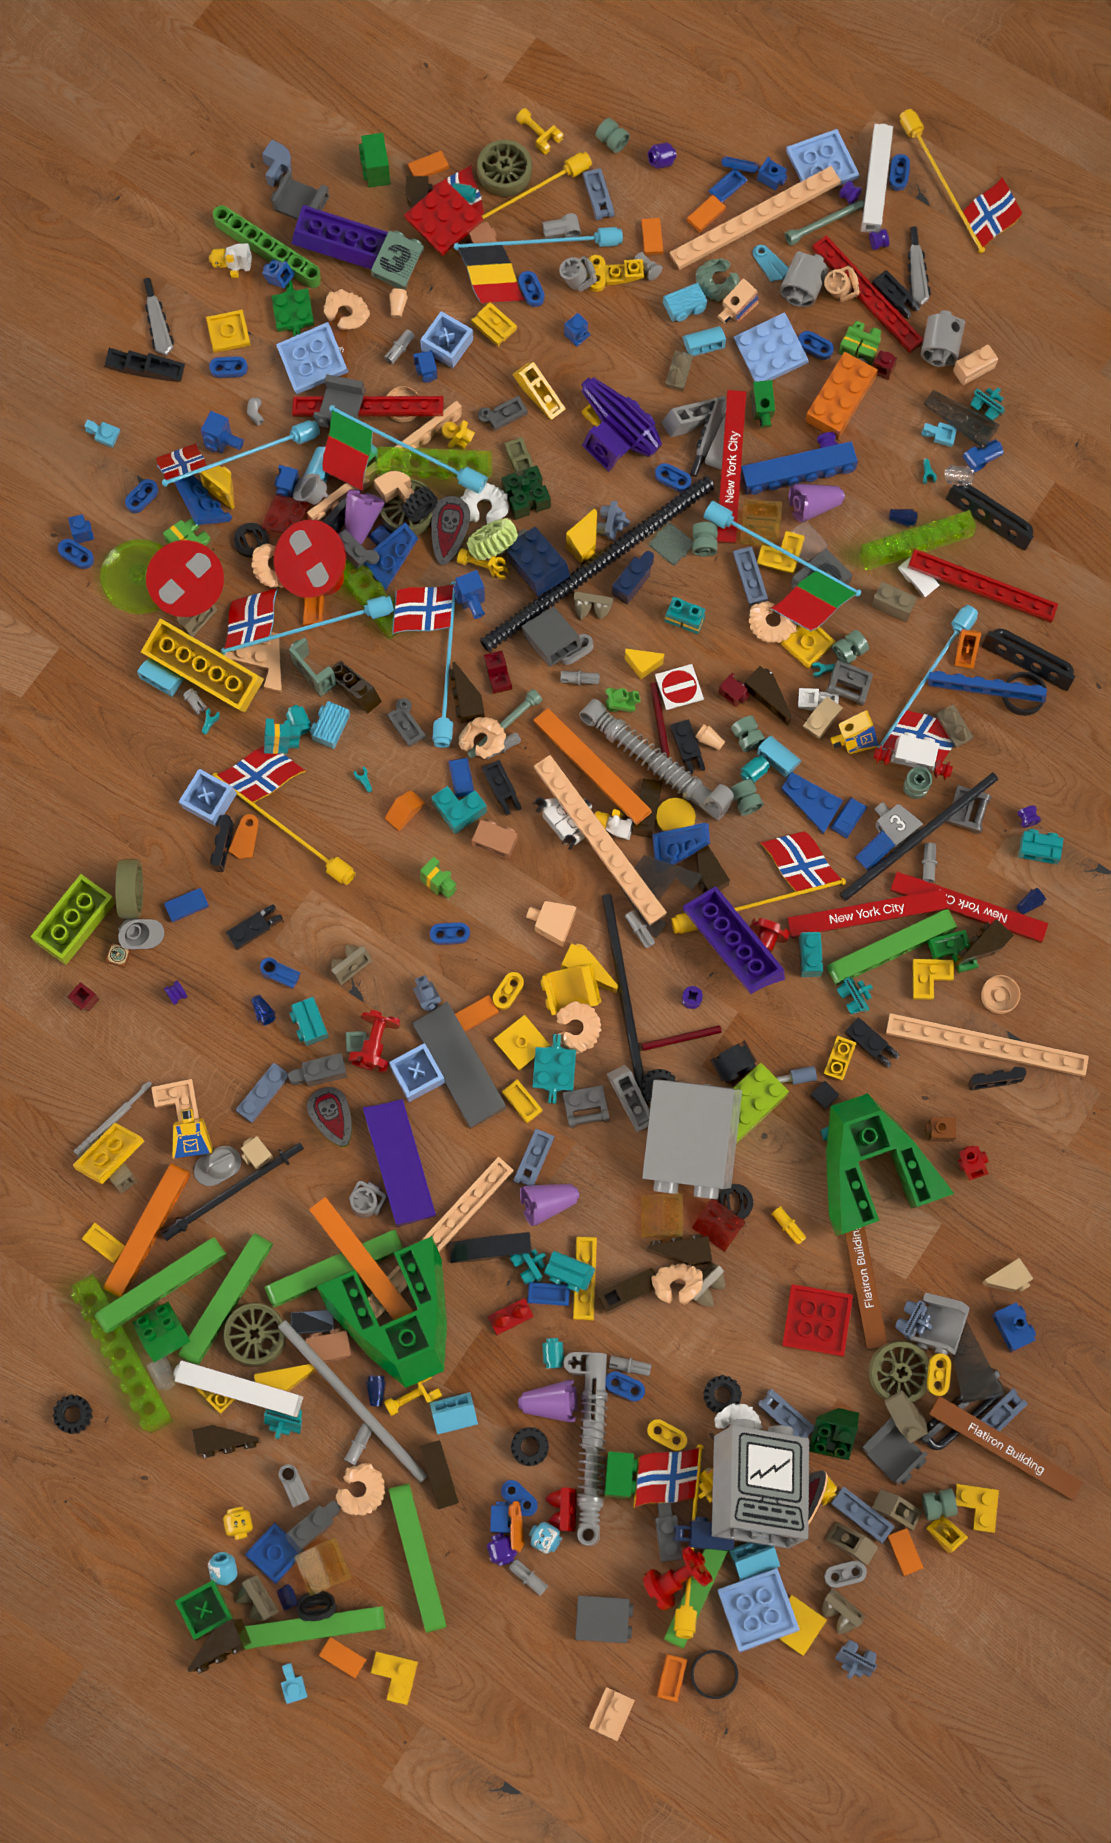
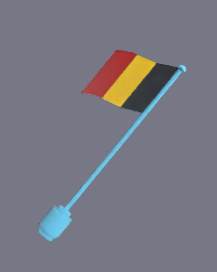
M606 227L598 228L595 236L473 244L455 243L454 249L459 250L467 266L473 290L481 304L526 300L518 288L512 264L503 245L595 240L599 247H610L622 244L623 234L622 229Z

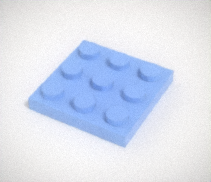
M838 129L786 147V152L801 182L832 166L841 180L839 185L859 178V172Z
M785 312L734 336V340L754 381L773 380L809 363Z
M328 322L276 344L296 395L325 383L326 374L339 377L348 373Z
M778 1568L717 1590L739 1652L800 1631Z

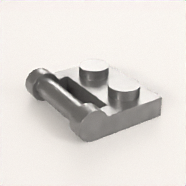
M837 660L826 693L840 695L857 702V705L863 706L873 673ZM838 682L861 691L860 695L838 687L836 683Z
M958 785L953 803L971 789ZM981 793L975 798L980 802L974 823L969 822L974 803L973 800L951 817L947 824L980 834L983 828L981 824L987 803H990L991 795Z
M603 1085L563 1092L569 1128L595 1121H610ZM601 1108L600 1113L578 1117L573 1115L574 1112Z

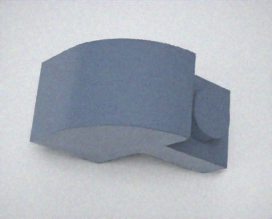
M271 140L262 155L264 164L270 166L266 173L267 184L274 187L288 170L292 172V164L288 149L284 145Z

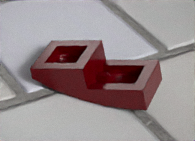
M503 651L484 654L493 694L512 690V683Z

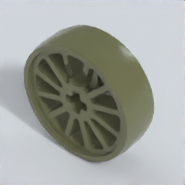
M494 141L488 144L478 157V179L483 188L493 195L500 197L517 195L528 186L531 180V157L525 147L515 141ZM506 152V156L501 157L500 153ZM510 153L515 154L512 159L509 158ZM519 158H521V159L523 160V161H520V162L515 163ZM493 160L496 161L495 164H489V163H488V161H489V162H493Z
M411 479L413 491L426 486L418 480ZM399 495L395 497L398 501L391 499L385 503L383 500L384 506L379 516L383 525L391 533L397 530L404 523L405 519L409 520V527L416 536L424 533L431 526L432 512L428 513V516L422 520H419L418 524L413 525L412 521L402 511L404 502ZM387 504L393 505V507L385 508ZM396 512L390 518H388L386 515L388 513ZM401 516L399 524H395L393 521Z
M121 859L117 864L116 907L118 917L122 919H137L142 914L143 870L141 861L138 859Z
M250 1303L239 1307L229 1316L224 1327L223 1338L227 1351L237 1362L246 1366L260 1367L271 1363L283 1351L287 1337L280 1329L264 1330L274 1322H277L278 1326H280L284 1322L276 1310L265 1304ZM262 1311L258 1323L255 1324L254 1312ZM251 1312L252 1325H249L243 1317L244 1314ZM266 1314L273 1316L269 1322L261 1327ZM238 1318H241L245 1323L246 1329L235 1324ZM233 1328L245 1332L244 1334L231 1336ZM259 1330L258 1334L260 1337L258 1339L253 1338L252 1340L251 1332ZM279 1333V1341L276 1342L275 1338L270 1334ZM245 1338V1340L233 1348L231 1343L233 1339ZM266 1339L273 1341V1347L270 1350L262 1348V1343ZM246 1343H249L244 1355H239L237 1350ZM252 1345H254L255 1359H248L247 1356ZM258 1349L262 1353L267 1354V1356L259 1358Z
M892 1341L882 1345L873 1354L869 1363L868 1377L873 1390L879 1397L886 1400L892 1397L888 1392L896 1382L895 1394L900 1392V1385L902 1383L910 1401L918 1400L928 1390L929 1358L920 1347L907 1341ZM896 1347H899L898 1362L892 1352ZM906 1348L909 1349L911 1353L903 1363V1352ZM888 1351L890 1358L883 1357V1355ZM916 1354L920 1361L908 1366V1363ZM884 1361L890 1363V1370L886 1373L881 1369V1364ZM922 1364L923 1373L911 1372V1369ZM902 1368L904 1376H899L896 1370ZM877 1372H878V1374H880L881 1376H885V1377L878 1380V1378H877ZM911 1375L923 1377L921 1384L919 1385L910 1378ZM891 1378L890 1383L883 1390L880 1384ZM906 1381L917 1388L913 1394H911Z

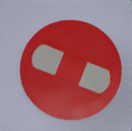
M303 520L290 526L281 535L274 552L275 572L283 587L292 594L304 598L321 595L329 596L341 588L344 581L346 550L339 534L328 524L318 520Z
M179 540L163 546L154 554L147 567L146 586L148 593L158 608L167 614L178 617L200 615L216 603L223 590L224 572L220 560L211 549L196 541Z

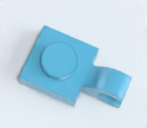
M87 420L84 425L86 432L95 435V441L113 448L120 434L119 428L105 422L98 426L93 421Z
M939 422L938 427L925 423L921 435L935 437L933 442L952 447L958 427Z
M292 1663L283 1665L282 1668L287 1681L281 1682L286 1703L308 1697L302 1676L295 1677Z

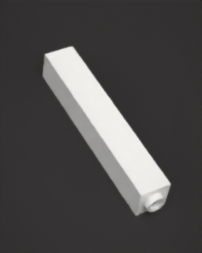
M875 124L873 130L861 232H879L882 225L893 126L886 124Z
M180 1361V1365L178 1364L174 1371V1381L294 1417L298 1416L303 1397L297 1394L185 1361Z

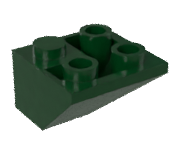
M837 1408L817 1416L809 1443V1452L849 1460L858 1430L859 1412Z

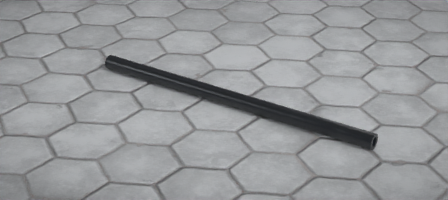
M992 772L843 890L840 893L841 898L847 901L999 780L996 774Z
M612 894L602 895L634 1078L638 1087H641L640 1081L643 1080L644 1071Z

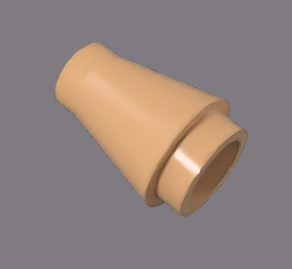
M392 289V292L389 294L391 317L402 318L408 298L407 292L403 289Z
M703 724L695 736L699 739L698 742L713 747L718 751L725 743L710 726Z

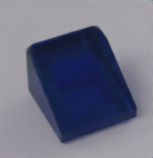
M287 1584L277 1590L283 1610L297 1606L298 1600L292 1585Z

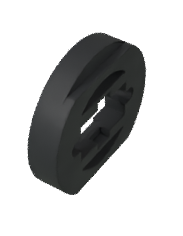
M246 523L236 530L234 544L236 550L241 555L253 558L252 555L255 549L249 547L244 536L246 531L254 533L258 542L256 547L269 544V537L266 530L259 524ZM257 532H259L263 537L262 543L258 537ZM241 537H242V539H243V542H244L246 548H244V547L241 545V543H240V538H241Z
M732 1184L731 1188L721 1189L716 1200V1206L723 1218L729 1221H741L751 1213L753 1197L745 1186ZM733 1190L736 1191V1194L739 1193L741 1211H738L737 1215L734 1214V1211H731L729 1194H732ZM743 1194L747 1199V1207L745 1210L743 1203ZM725 1195L727 1202V1210L724 1208L723 1198Z
M326 1591L307 1593L297 1603L298 1616L303 1621L328 1619L336 1611L335 1599L332 1594ZM314 1605H326V1608L307 1610L308 1607H314Z

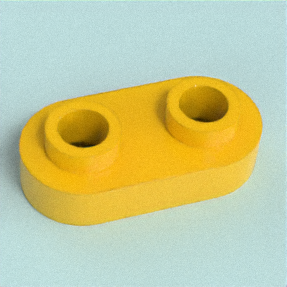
M592 255L589 257L592 263H599L598 265L593 264L596 278L600 281L595 282L588 288L593 292H600L606 286V264L602 256Z
M508 973L495 991L493 1003L498 1009L506 1010L510 1008L523 989L524 979L519 973ZM512 981H516L518 984L517 986L513 987L510 985V983ZM504 997L507 999V1001L505 1003H501L499 999Z
M934 1354L929 1360L927 1389L935 1396H942L949 1389L951 1360L945 1354ZM938 1360L942 1361V1367L940 1368L936 1366ZM936 1381L940 1383V1387L938 1389H935L934 1383Z
M659 1419L653 1420L648 1425V1436L672 1451H681L686 1446L687 1437L685 1433ZM660 1427L662 1430L661 1434H655L654 1428ZM674 1437L680 1439L678 1445L673 1444L672 1439Z

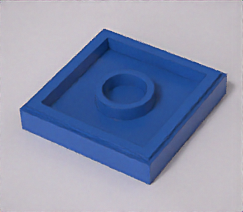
M274 1522L245 1555L277 1584L302 1557L305 1551L303 1550L298 1554L285 1539L287 1534Z

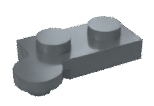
M516 396L495 407L493 411L486 407L481 408L478 412V418L483 423L489 422L494 431L527 415L528 410L520 397Z
M346 529L339 533L345 546L346 558L357 569L365 562L373 565L377 564L380 557L376 551L366 550Z
M402 698L396 703L397 710L387 714V717L410 748L426 736L409 713L412 708L411 702L406 698Z

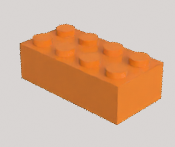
M844 352L808 410L805 422L825 433L834 432L836 439L839 440L875 381L878 369Z

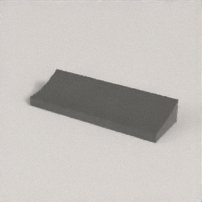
M448 1001L412 1023L422 1043L426 1044L441 1071L445 1084L470 1129L506 1110L503 1099Z

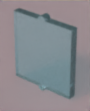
M669 522L662 531H658L657 536L649 543V546L675 566L682 557H686L687 552L693 547L694 541Z

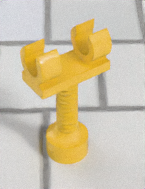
M526 108L522 109L516 116V120L520 124L526 123L540 136L536 140L535 147L539 148L544 155L550 151V145L546 142L552 137L556 143L563 140V133L556 129L554 125L545 132L531 119V112Z
M463 548L458 553L457 563L462 565L472 563L489 569L492 577L495 578L497 576L499 580H506L505 575L499 574L502 571L509 573L507 567L499 566L498 564L503 563L506 565L502 557L496 558V556H492L490 561L477 560L470 555L469 550Z
M432 1377L418 1382L417 1389L397 1400L389 1398L383 1401L391 1416L397 1414L400 1406L420 1395L424 1396L427 1404L442 1397L439 1388L427 1394L422 1383L430 1380Z

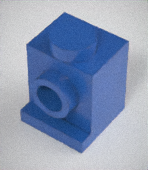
M767 157L758 171L757 180L777 190L787 180V169L773 162L770 157Z
M274 259L264 266L262 272L268 283L281 288H285L295 275L287 262L284 261L282 263Z
M576 313L564 324V335L576 347L590 336L588 322L579 313Z
M432 350L413 354L416 372L418 376L421 375L422 381L429 383L437 379V369Z
M279 465V475L276 476L274 486L277 488L276 495L283 498H292L293 490L299 479L298 469Z
M83 514L68 518L75 542L83 543L94 540L91 523L89 520L85 521Z
M496 1502V1506H491L490 1532L511 1533L510 1528H508V1524H512L508 1511V1502Z

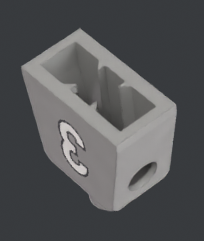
M882 802L874 809L881 817L875 825L879 833L883 830L896 844L890 850L891 852L918 832L923 825L920 820L900 804H897L890 810Z

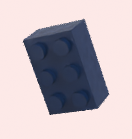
M536 527L517 537L513 545L504 550L507 561L537 596L542 595L570 577L567 562Z

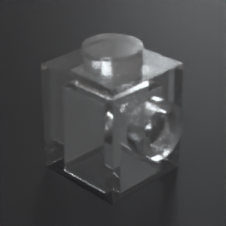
M166 1356L155 1363L152 1362L146 1365L159 1390L164 1389L165 1391L176 1385L174 1370Z

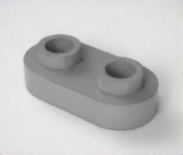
M587 634L579 635L581 646H586L568 655L569 657L560 660V662L569 665L590 653L594 647L591 636Z
M852 1561L828 1568L824 1574V1580L829 1587L839 1588L863 1581L867 1570L862 1562ZM853 1568L858 1569V1576L852 1575L851 1571ZM833 1573L838 1575L837 1581L831 1579Z

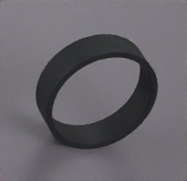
M1031 672L1015 673L1006 681V683H1010L1017 678H1028L1046 688L1043 680ZM1002 697L1008 710L1020 716L1032 715L1039 711L1044 704L1041 702L1034 709L1022 710L1012 705L1007 697Z
M711 1650L702 1653L694 1661L691 1668V1681L696 1691L702 1696L709 1699H721L728 1696L737 1685L739 1678L738 1668L735 1661L727 1653ZM709 1653H719L726 1656L735 1669V1681L732 1688L724 1695L717 1697L704 1694L697 1687L694 1680V1669L701 1657Z

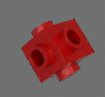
M979 1145L968 1146L964 1150L959 1151L961 1159H958L961 1171H965L969 1181L989 1174L986 1163H989L985 1151H981Z

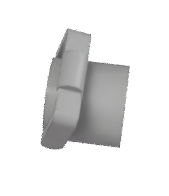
M586 256L580 259L575 257L568 258L560 266V275L573 290L584 291L597 281L593 263Z
M358 1181L348 1200H350L351 1208L355 1215L361 1218H368L373 1214L378 1215L387 1199V1195L371 1182ZM377 1194L383 1197L379 1205L376 1197Z

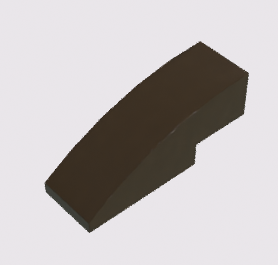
M438 1440L420 1446L438 1508L442 1509L458 1504L459 1501L441 1441Z

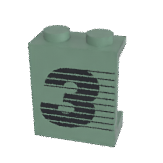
M389 230L372 267L371 276L406 291L408 280L420 254L424 251V246L416 239L412 238L410 240L405 238V235L399 231L392 232Z
M306 638L296 640L291 645V648H289L292 663L322 697L336 686L334 671L328 666L316 675L303 660L310 655Z

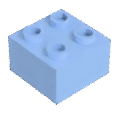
M441 311L421 338V351L432 350L435 359L453 369L472 343L473 329Z
M199 769L179 800V804L186 811L217 827L220 816L225 814L237 793L232 786Z
M425 1043L389 1062L390 1069L409 1102L445 1083L444 1077Z

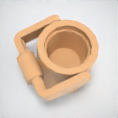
M850 266L839 270H832L825 277L824 284L827 291L832 297L840 299V302L853 298L860 293L857 275Z

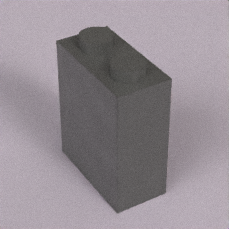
M554 606L522 626L525 639L549 667L582 647L579 635Z
M578 1596L575 1640L627 1643V1639L632 1637V1626H628V1617H633V1604H629V1599Z

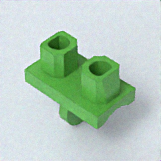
M608 688L605 690L609 696L606 700V707L609 711H636L635 705L640 703L638 691L628 692L624 688Z

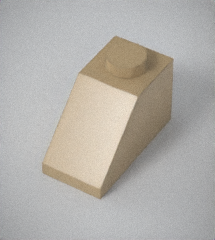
M826 697L803 725L804 729L821 740L843 707Z
M1018 1258L985 1279L982 1283L984 1286L1008 1292H1015L1016 1290L1022 1292L1031 1286L1029 1282L1033 1280V1277L1021 1259Z

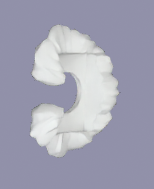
M487 483L480 494L466 488L463 497H460L470 509L471 522L476 523L480 518L477 504L480 500L490 501L492 504V509L486 516L487 524L494 520L502 519L509 510L507 494L500 490L499 487H495L494 484L490 485Z
M731 1404L714 1418L715 1427L725 1429L730 1424V1421L734 1419H749L755 1422V1429L760 1430L762 1428L759 1415L752 1410L753 1407L747 1404Z

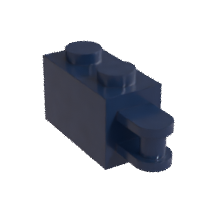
M651 551L644 552L640 559L634 557L612 585V595L627 605L650 576L651 566L654 563V554Z
M695 1517V1521H690L689 1526L674 1525L676 1532L673 1541L688 1542L689 1547L697 1549L734 1550V1540L712 1536V1522H708V1518ZM684 1530H689V1538H684Z

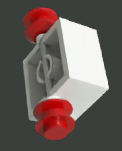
M907 732L897 738L893 755L891 747L885 750L882 748V745L879 748H875L873 759H876V764L879 761H884V766H886L891 760L893 763L913 768L924 767L929 771H934L935 778L941 775L944 780L947 777H951L953 766H950V761L947 764H942L940 759L935 764L939 743H935V739L924 737L922 740L916 738L915 734Z

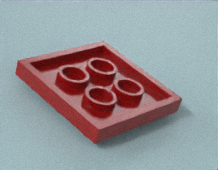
M446 180L441 182L404 214V219L441 256L445 255L454 247L455 243L460 242L483 222V217Z
M791 1284L782 1347L844 1357L853 1295Z

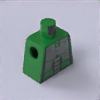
M772 380L755 381L750 390L753 419L759 420L760 428L771 427V418H773L775 413Z

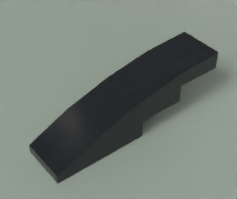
M109 348L104 367L146 378L181 382L185 364L151 353L143 355L130 350L126 353Z
M530 1232L489 1236L449 1243L451 1264L532 1254Z

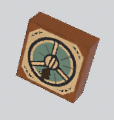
M111 943L105 961L106 963L126 968L132 949H125L119 944Z

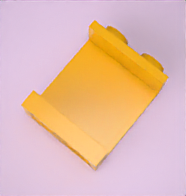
M592 963L548 972L542 976L541 987L543 991H546L548 998L545 1000L548 1011L551 1010L552 1015H556L561 1008H565L568 1004L575 1001L589 1004L591 1007L602 1002Z

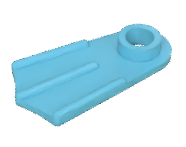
M765 245L754 247L753 257L770 282L783 280L789 268ZM763 250L764 253L760 254L758 251Z

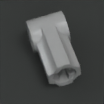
M566 214L561 219L542 222L545 239L565 236V238L578 237L581 234L576 214Z
M289 1464L282 1466L278 1475L292 1506L295 1507L310 1500L297 1468ZM286 1468L293 1469V1479H284L283 1471Z

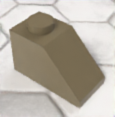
M125 1163L109 1177L121 1194L138 1182Z
M903 1391L885 1400V1404L898 1430L909 1443L928 1434L925 1417Z
M880 1490L872 1507L873 1510L912 1531H914L922 1514L921 1510L900 1496L884 1490Z
M837 1521L826 1537L828 1542L865 1565L869 1564L879 1548L866 1536Z

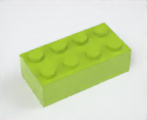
M80 874L34 931L31 938L34 943L67 965L116 902L110 894Z
M759 1063L733 1088L742 1090L736 1145L777 1107L789 1093V1090L762 1063Z

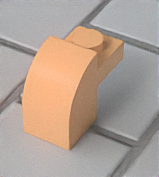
M399 471L387 472L374 480L375 489L385 503L398 495L405 503V500L414 493L411 488V479Z

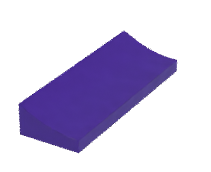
M302 205L291 244L372 270L388 232Z
M717 887L710 889L683 906V911L750 994L768 985L785 980L782 966Z
M403 1099L363 1107L396 1227L435 1217L436 1213Z

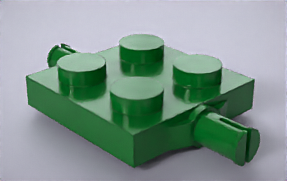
M290 280L289 284L286 285V292L271 295L278 332L293 331V336L301 334V329L315 325L308 288L294 290L293 281Z

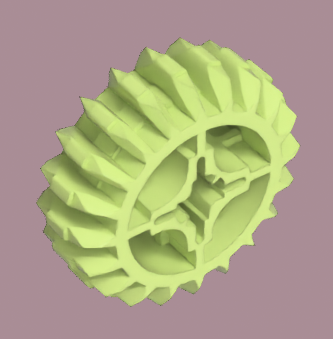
M507 518L494 520L482 526L475 533H472L468 539L467 546L470 554L473 555L474 559L485 560L502 553V551L508 549L516 541L518 536L516 527Z

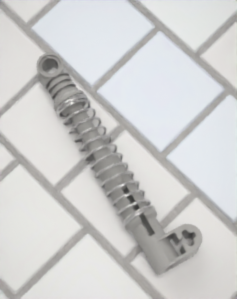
M592 699L579 713L581 720L585 724L596 726L597 729L604 732L606 739L611 743L618 740L619 744L617 747H620L622 744L626 746L623 752H626L627 749L632 751L629 757L635 753L637 755L635 761H638L639 758L644 760L641 766L646 762L649 764L647 771L651 769L654 772L653 775L657 774L660 776L659 780L663 778L666 781L665 784L669 783L672 785V789L676 788L678 794L681 792L684 799L693 801L717 821L729 809L734 795L728 787L719 784L713 792L709 790L697 776L692 777L691 772H686L684 766L679 767V763H674L672 757L667 758L666 753H661L660 748L654 750V743L648 745V739L642 740V734L636 736V730L630 731V725H626L625 721L617 718L614 719L613 715L610 716V713L606 711L605 706L600 701Z
M572 1352L565 1357L564 1367L572 1375L585 1376V1390L581 1396V1399L584 1400V1402H581V1404H584V1410H581L583 1412V1419H580L583 1421V1427H580V1429H583V1435H580L582 1443L579 1445L586 1452H579V1454L586 1455V1460H579L580 1463H585V1468L578 1469L579 1471H585V1477H578V1479L585 1480V1485L577 1486L578 1488H584V1494H577L581 1496L577 1498V1506L582 1511V1513H579V1516H582V1518H579L581 1524H579L577 1536L583 1545L590 1547L596 1545L600 1540V1525L597 1524V1522H600V1519H598L600 1514L598 1512H600L604 1503V1499L598 1496L603 1494L604 1491L598 1489L597 1486L605 1484L603 1481L598 1480V1478L605 1476L604 1473L598 1472L599 1469L605 1468V1465L598 1463V1461L605 1460V1457L599 1455V1453L606 1451L603 1448V1444L606 1443L603 1436L606 1435L604 1427L607 1426L604 1422V1419L607 1418V1415L604 1414V1411L607 1410L605 1402L608 1401V1394L605 1391L607 1354ZM583 1357H586V1371H582L581 1365H577L576 1369L570 1365V1363L574 1362V1359H577L579 1363H583ZM594 1380H596V1395H594ZM588 1529L594 1532V1538L591 1541H586L583 1536L584 1532Z

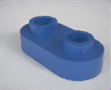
M904 154L895 155L891 162L889 185L897 191L906 188L909 178L910 159Z
M531 271L521 273L519 276V287L527 304L532 307L541 306L545 295L536 274Z
M804 331L799 335L798 340L805 352L821 360H827L833 355L834 346L829 340L811 331Z
M239 356L217 357L211 360L209 364L210 372L216 378L242 377L248 370L246 360Z
M667 463L657 466L655 478L659 483L678 492H684L685 489L691 486V476L688 473ZM666 473L668 476L663 477L661 474ZM682 481V482H684L685 484H684V485H679L678 483Z
M145 479L128 494L125 504L130 512H141L158 495L156 482L151 479ZM148 489L152 490V492L146 493ZM133 503H139L137 506H133Z
M64 539L58 544L60 556L80 569H88L93 565L94 557L89 549L72 539ZM67 549H72L69 553L65 552ZM84 558L88 559L86 562H81Z
M461 922L436 924L430 930V938L437 945L463 944L470 937L469 927ZM461 931L464 933V935L462 937H458L456 935L457 932ZM438 933L444 934L442 938H438L436 935Z
M616 1371L606 1376L605 1387L609 1392L631 1402H637L643 1398L645 1387L640 1381ZM613 1379H617L619 1381V1385L614 1387L612 1386L611 1381ZM637 1388L638 1394L632 1395L630 1390Z
M509 1480L502 1485V1497L510 1505L514 1501H518L522 1516L529 1517L535 1514L538 1507L537 1501L521 1484L515 1480ZM514 1487L516 1489L515 1494L510 1495L508 1488ZM526 1501L530 1502L531 1508L524 1509L523 1503Z

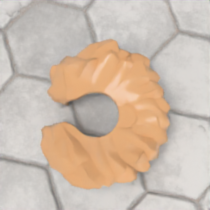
M340 289L336 292H329L326 297L324 313L329 321L335 320L338 309L342 306H345L352 314L347 317H341L337 325L340 330L356 329L363 325L370 316L367 304L363 301L362 297L354 295L353 292L348 293Z
M263 544L255 548L251 564L255 577L259 579L260 583L270 588H283L276 572L268 566V560L274 556L276 546Z
M766 601L753 605L749 614V623L751 624L750 629L753 630V634L757 635V638L767 643H780L782 640H787L796 631V623L780 615L781 622L778 626L772 627L766 623L767 615L774 613L770 609L775 606L774 603Z
M477 717L470 721L458 737L460 748L467 752L473 749V740L476 735L480 733L486 734L488 737L487 742L481 747L476 745L475 748L476 755L484 759L494 753H499L505 748L504 740L506 734L504 733V728L500 726L497 720L489 717Z
M575 1001L568 1004L565 1008H561L556 1015L558 1018L557 1023L560 1025L568 1024L574 1019L580 1020L583 1023V1031L578 1035L565 1031L559 1034L562 1035L561 1045L566 1049L576 1050L578 1054L586 1049L593 1048L594 1044L597 1043L599 1033L602 1031L600 1018L594 1012L595 1009L591 1008L589 1004Z
M685 1263L681 1265L672 1264L670 1267H661L656 1276H652V1285L658 1298L670 1304L673 1300L670 1284L673 1281L686 1284L679 1291V1302L685 1305L701 1291L703 1274L699 1269Z
M363 1463L358 1466L353 1465L347 1468L346 1474L343 1476L344 1481L348 1484L357 1481L364 1483L366 1493L362 1497H354L347 1489H338L336 1494L337 1504L347 1514L364 1516L366 1513H372L373 1510H376L377 1506L381 1505L385 1495L383 1484L385 1481L382 1478V1473L375 1470L371 1463Z

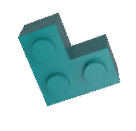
M446 786L431 797L432 805L454 834H457L487 813V805L476 790L459 801L450 788Z

